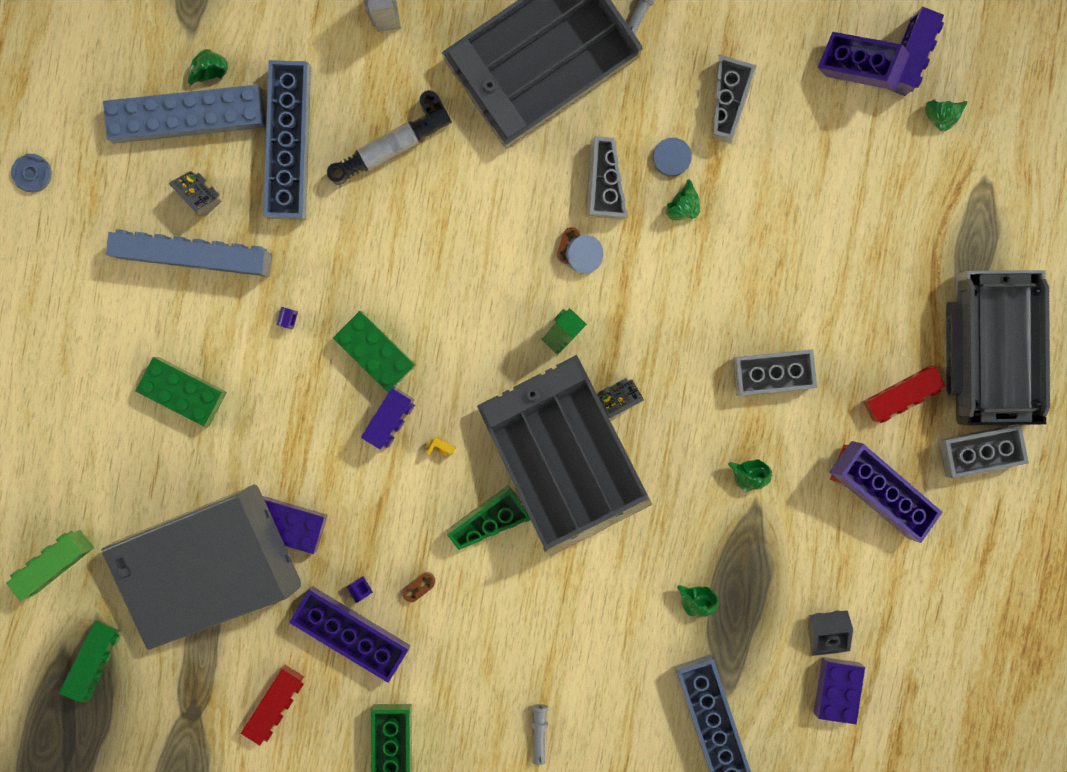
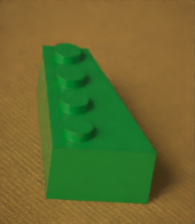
M564 308L554 319L556 323L541 339L557 355L587 325L570 308L567 311Z
M507 485L448 528L447 535L457 549L460 550L482 541L484 538L499 534V532L508 528L511 529L525 521L528 522L531 519L524 505L509 485Z
M94 621L59 694L80 703L90 701L95 687L101 678L105 664H107L111 657V650L119 641L120 630L100 621Z

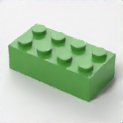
M81 530L62 534L56 539L57 543L45 547L41 551V555L37 558L33 557L25 563L26 567L21 570L18 569L10 575L12 579L6 582V584L20 601L36 595L94 549V546Z

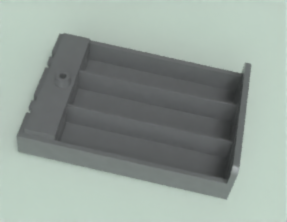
M517 0L444 50L442 58L501 144L507 149L638 59L643 48L611 0Z
M577 355L557 364L555 369L550 368L546 370L543 375L540 373L513 387L514 390H507L502 393V396H495L477 405L544 546L543 549L550 556L652 505Z
M255 484L117 540L101 550L147 650L285 600L301 587V581L260 489Z

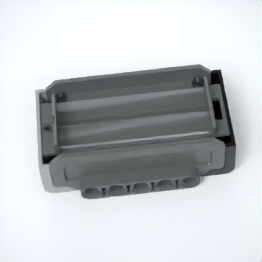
M1045 270L965 271L957 273L955 278V302H948L946 305V388L949 396H956V419L958 424L1046 425L1045 416H1047L1050 409L1049 285L1046 279H1044Z

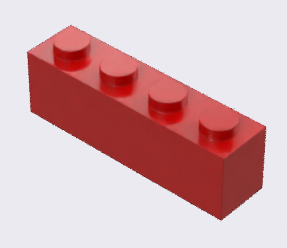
M928 366L867 398L863 403L872 421L883 423L891 419L890 415L894 413L901 414L908 410L907 406L922 403L925 401L924 397L928 395L935 396L941 393V388L946 385L936 366Z
M284 665L240 734L259 746L263 741L268 742L273 734L271 731L273 725L278 726L284 717L281 715L284 708L288 710L294 701L291 698L294 692L298 694L304 683L301 681L304 676L289 666Z

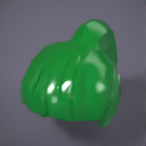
M210 49L200 51L191 62L188 84L192 85L197 81L203 82L215 79L216 77L222 78L228 70L226 59Z
M934 99L926 103L925 112L940 131H947L960 119L967 101L960 103L951 101L937 102Z
M690 179L686 181L685 186L676 194L673 201L667 204L666 214L672 220L694 219L700 213L699 196Z
M760 459L746 461L741 464L728 463L729 467L734 471L736 483L744 491L762 489L771 481L772 470Z
M682 585L677 586L682 595L681 604L689 616L706 617L717 611L719 600L709 587L697 586L687 588Z

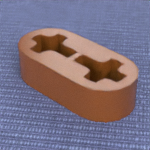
M572 227L564 231L557 253L558 260L564 264L569 263L568 259L564 260L563 256L560 255L561 252H565L566 246H568L566 234H570L573 231L574 236H580L579 231Z
M424 572L409 583L403 590L404 599L408 602H415L430 591L436 582L434 575ZM423 577L431 578L430 586L428 584H425L423 587L420 586L424 581ZM416 587L419 589L415 593L416 597L407 596L409 588L410 590H414Z

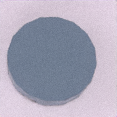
M679 138L662 140L656 146L653 154V162L656 168L667 176L682 174L689 167L692 160L689 146Z
M25 154V156L15 160L11 175L18 188L26 192L35 193L42 191L48 186L52 171L50 164L44 158L36 154Z
M580 235L573 238L566 249L568 264L574 271L580 273H590L596 270L603 259V248L600 242L595 237L589 235Z

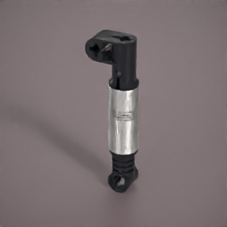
M431 90L424 91L420 96V104L425 116L414 122L409 121L400 127L398 126V128L393 129L388 134L386 133V135L384 134L380 138L373 140V142L371 141L355 150L352 155L353 157H348L349 160L344 159L343 163L340 161L331 164L327 169L328 178L336 185L344 184L347 179L351 178L350 175L355 176V172L358 174L359 170L361 172L372 170L390 158L392 159V157L394 158L407 149L412 148V146H416L428 135L452 123L438 95ZM430 99L431 101H433L434 108L438 107L439 105L440 107L430 113H427L431 110V107L426 100ZM335 170H342L340 178L333 177Z

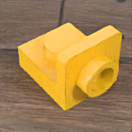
M437 436L434 440L430 438L425 447L428 450L426 454L429 456L432 454L435 446L438 447V452L446 456L448 453L452 455L456 449L454 445Z

